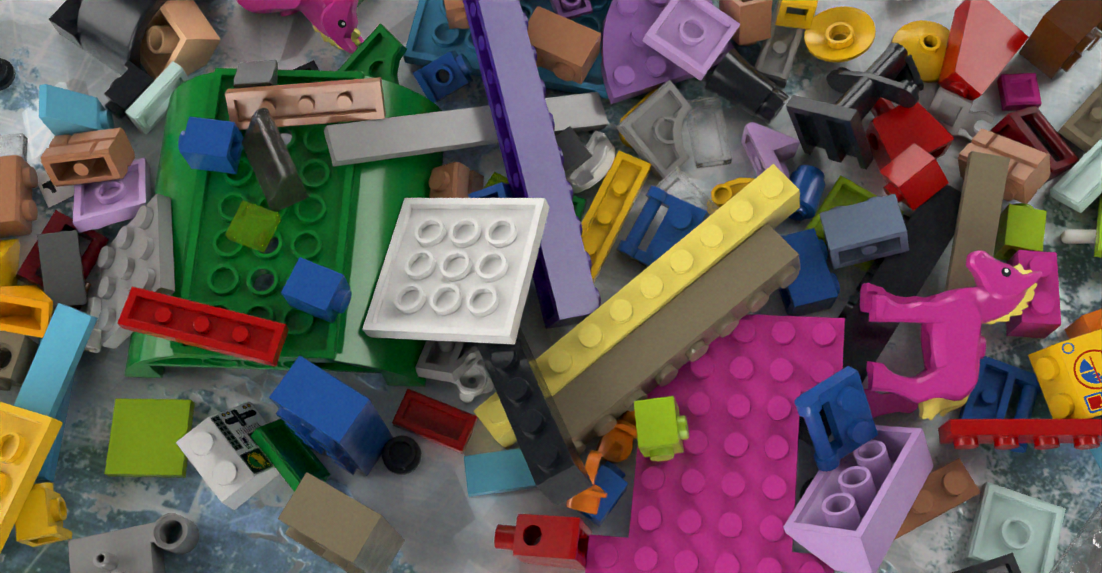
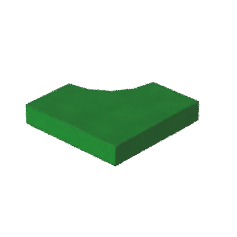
M380 23L337 71L363 72L366 76L381 77L383 80L399 85L398 68L407 48Z

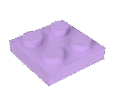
M670 0L642 41L701 81L733 37L740 23L706 0Z
M146 158L133 160L123 179L74 185L73 224L79 233L133 219L139 208L143 205L146 206L151 200L150 166Z

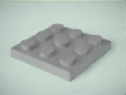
M157 193L146 206H141L132 221L127 226H123L119 230L117 237L108 246H104L99 253L97 264L101 268V281L98 287V297L101 298V313L98 318V328L101 330V346L116 349L134 332L123 329L117 324L132 286L170 296L175 292L171 198Z

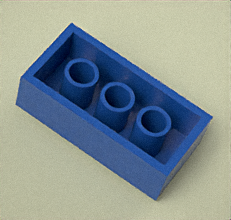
M300 355L269 397L279 408L276 415L284 420L289 428L295 431L294 434L301 438L305 445L321 455L326 451L327 455L335 460L334 463L351 475H354L358 470L368 476L381 457L385 444L393 438L370 399Z

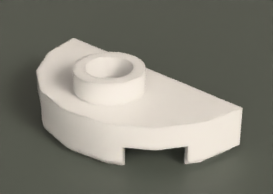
M595 131L586 145L592 157L566 177V180L572 186L573 193H580L591 188L606 176L615 158V147L602 132Z

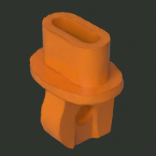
M629 410L620 416L619 420H616L615 427L604 436H601L596 451L602 452L601 460L617 464L627 459L631 454L633 440L637 438L635 410L631 412Z
M590 450L586 460L585 469L593 486L568 499L565 507L597 515L601 498H606L608 494L601 487L595 485L602 452Z

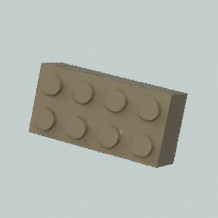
M307 472L278 517L281 522L289 526L285 535L324 560L337 565L347 573H386L405 541L381 514Z

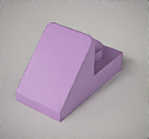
M754 122L746 124L741 141L757 176L774 164L790 179L788 169L783 161L795 156L800 144L799 140Z

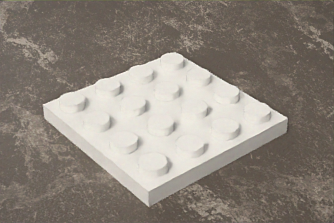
M404 198L362 330L367 336L372 338L515 344L549 211L546 199Z

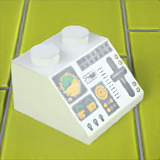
M251 402L207 417L176 442L219 500L233 510H236L280 474L251 438L257 427L268 424Z

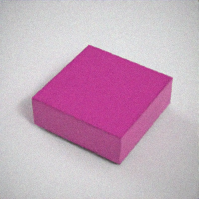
M1036 73L1001 74L997 79L1002 111H1018L1035 105L1037 108L1041 106L1042 102Z

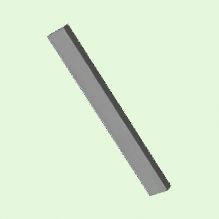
M598 92L545 98L548 111L554 118L555 135H558L569 126L577 133L604 129L608 125ZM489 105L327 125L324 130L333 166L499 143Z

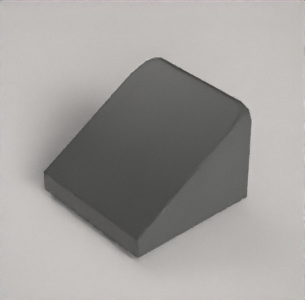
M277 60L239 62L233 87L247 88L277 85Z

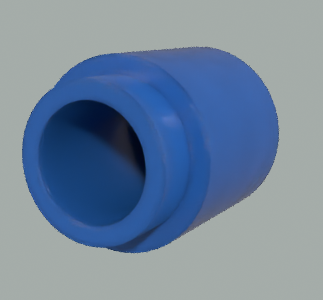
M800 165L796 171L791 173L789 180L800 190V208L788 218L795 221H803L815 216L826 185L824 181L825 175L820 169L811 165Z

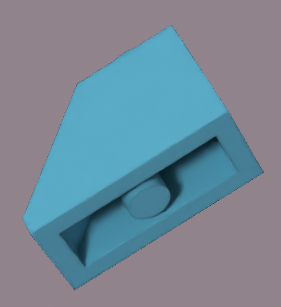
M48 84L39 85V118L55 136L66 134L72 136L74 133L114 128L112 113L104 108L97 97Z

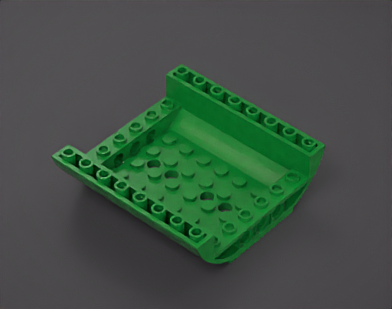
M215 68V71L212 73L199 75L178 86L169 98L154 196L158 193L171 198L175 292L171 296L287 325L289 331L276 367L133 332L130 337L124 376L163 378L165 366L289 370L300 355L326 372L381 373L388 386L426 387V378L418 377L415 367L427 340L372 338L367 336L362 329L404 198H429L431 171L433 168L443 165L444 151L333 166L324 134L325 127L327 125L359 122L349 121L240 130L245 141L236 174L191 169L179 152L178 140L180 133L186 130L189 117L230 121L225 92L227 89H234L233 84L237 68ZM278 69L277 85L374 77L366 76L363 72ZM382 79L386 110L385 118L442 111L435 103L423 95ZM285 133L292 136L291 141L286 146L276 147L273 145V140L280 134ZM276 168L288 170L283 180L278 182L268 180L272 170ZM275 238L279 240L277 249L272 253L263 254L259 252V246L265 239ZM300 257L345 276L351 288V300L345 312L342 314L338 313L334 323L291 307L281 292ZM264 274L274 276V283L269 289L265 291L255 290L254 284L258 277Z

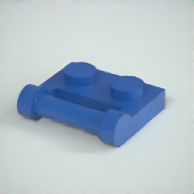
M653 185L650 186L646 193L648 199L626 240H621L616 249L626 257L647 267L710 216L706 210L670 195ZM660 206L669 208L646 252L639 249L638 247Z
M984 356L980 359L978 382L970 393L967 402L962 406L958 419H1004L1014 384L1019 385L1022 389L1014 419H1031L1037 394L1042 392L1036 375ZM1019 443L1018 448L1008 450L1024 453L1028 443Z
M850 366L845 367L809 389L795 400L797 412L800 416L804 417L816 451L813 455L814 461L820 471L827 472L836 469L840 464L841 458L878 436L859 373ZM822 405L834 438L831 442H829L820 415Z

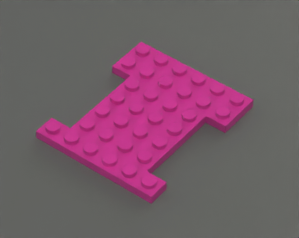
M746 314L738 320L739 324L734 331L725 337L719 336L708 345V350L701 358L694 362L689 360L679 368L677 376L669 384L663 387L658 385L647 394V399L674 396L679 406L680 416L686 415L689 439L683 440L684 453H676L673 459L667 461H652L650 457H644L637 446L629 538L589 534L585 573H834V569L814 554L793 552L794 539L785 533L783 526L794 511L796 504L800 415L797 412L795 400L801 394L843 369L845 318Z

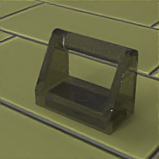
M267 108L256 110L245 133L242 145L269 207L275 213L309 198V195Z

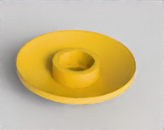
M847 6L830 8L820 12L813 18L810 30L805 29V45L808 51L820 60L827 62L850 61L861 56L871 47L876 35L875 24L866 12L858 8Z
M926 20L913 21L902 26L895 33L891 43L902 45L908 52L907 56L912 55L922 82L932 83L939 81L950 30L939 23ZM924 43L931 45L932 48L927 47Z

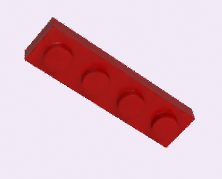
M133 286L117 323L126 330L274 367L277 366L289 331L287 325Z
M949 419L938 428L940 444H953L954 449L958 450L975 449L979 447V444H994V449L1007 450L1018 448L1019 443H1034V448L1040 450L1058 448L1060 443H1074L1075 449H1094L1100 447V442H1102V419Z

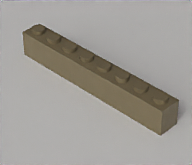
M768 223L552 396L579 456L585 451V445L597 435L600 437L610 432L615 427L616 420L626 411H634V401L645 400L648 397L647 394L658 385L663 387L669 384L677 376L679 368L689 360L694 362L701 358L708 350V345L717 337L729 335L738 326V320L749 311L754 313L760 310L767 303L769 295L779 287L786 288L795 281L801 270L799 254Z

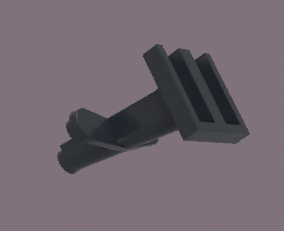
M898 43L889 44L887 49L865 72L851 71L844 67L831 71L826 77L827 83L835 91L844 93L834 104L795 95L791 97L786 104V108L805 154L811 155L815 147L825 149L829 160L839 163L844 160L846 155L857 157L860 168L867 170L874 158L862 125V120L880 97L907 108L913 107L919 101V88L914 83L907 80H902L901 82L894 81L906 66L905 59L908 52L902 45Z

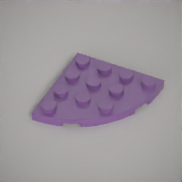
M612 0L601 33V73L611 104L656 90L669 80L675 84L694 78L693 75L642 41L670 0ZM731 41L728 42L707 73L714 71L726 54L734 48Z

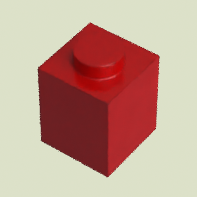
M915 143L879 171L886 182L883 190L887 196L895 194L898 203L903 202L912 211L949 183L936 158Z

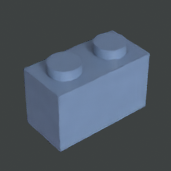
M895 194L884 197L875 196L864 202L849 206H836L829 211L819 213L833 269L909 251L907 229Z

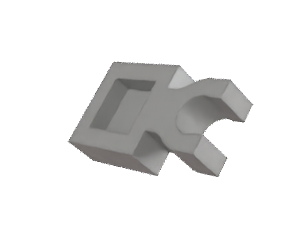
M941 87L938 88L927 110L954 136L962 128L973 138L979 132L974 128L977 121L984 120L992 124L995 118L994 114L986 111H971L972 100Z

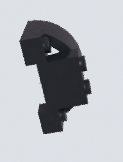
M66 0L48 20L60 35L120 75H123L127 71L124 64L128 60L141 69L140 48L144 34L154 15L167 0Z

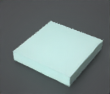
M986 482L982 486L964 559L979 564L1013 553L1021 573H1051L1066 509Z

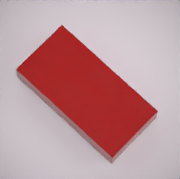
M407 388L392 424L397 428L463 454L477 424L478 417Z

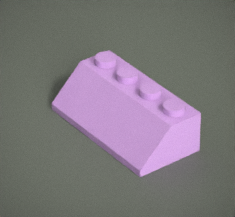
M875 425L878 436L841 458L840 464L836 469L827 472L819 470L783 526L785 533L836 571L876 573L934 466L922 428Z

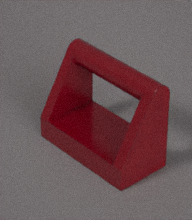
M1036 105L1008 113L990 130V132L1050 154L1051 174L1045 183L1071 169L1079 161V158ZM1029 121L1060 161H1055L1025 122Z
M55 210L41 234L61 232L62 229L66 231L77 229L73 224L72 218ZM94 230L78 232V236L91 241L81 257L85 281L96 264L101 249L109 242L107 237ZM38 240L24 260L15 278L28 285H36L44 291L43 278L35 275L41 265Z

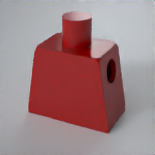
M882 97L870 110L875 118L870 121L865 132L879 170L914 143L937 159L946 153L954 140V137L919 102L910 108L901 105L894 107L891 101Z
M518 514L516 526L497 525L494 545L496 549L513 550V556L523 563L585 570L589 534L592 535V530L579 517ZM541 536L540 541L534 545L536 539Z

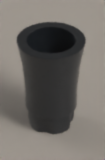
M734 48L722 59L705 86V90L725 98L753 117L757 115L767 124H770L789 99L786 93L776 88L777 84L749 64Z

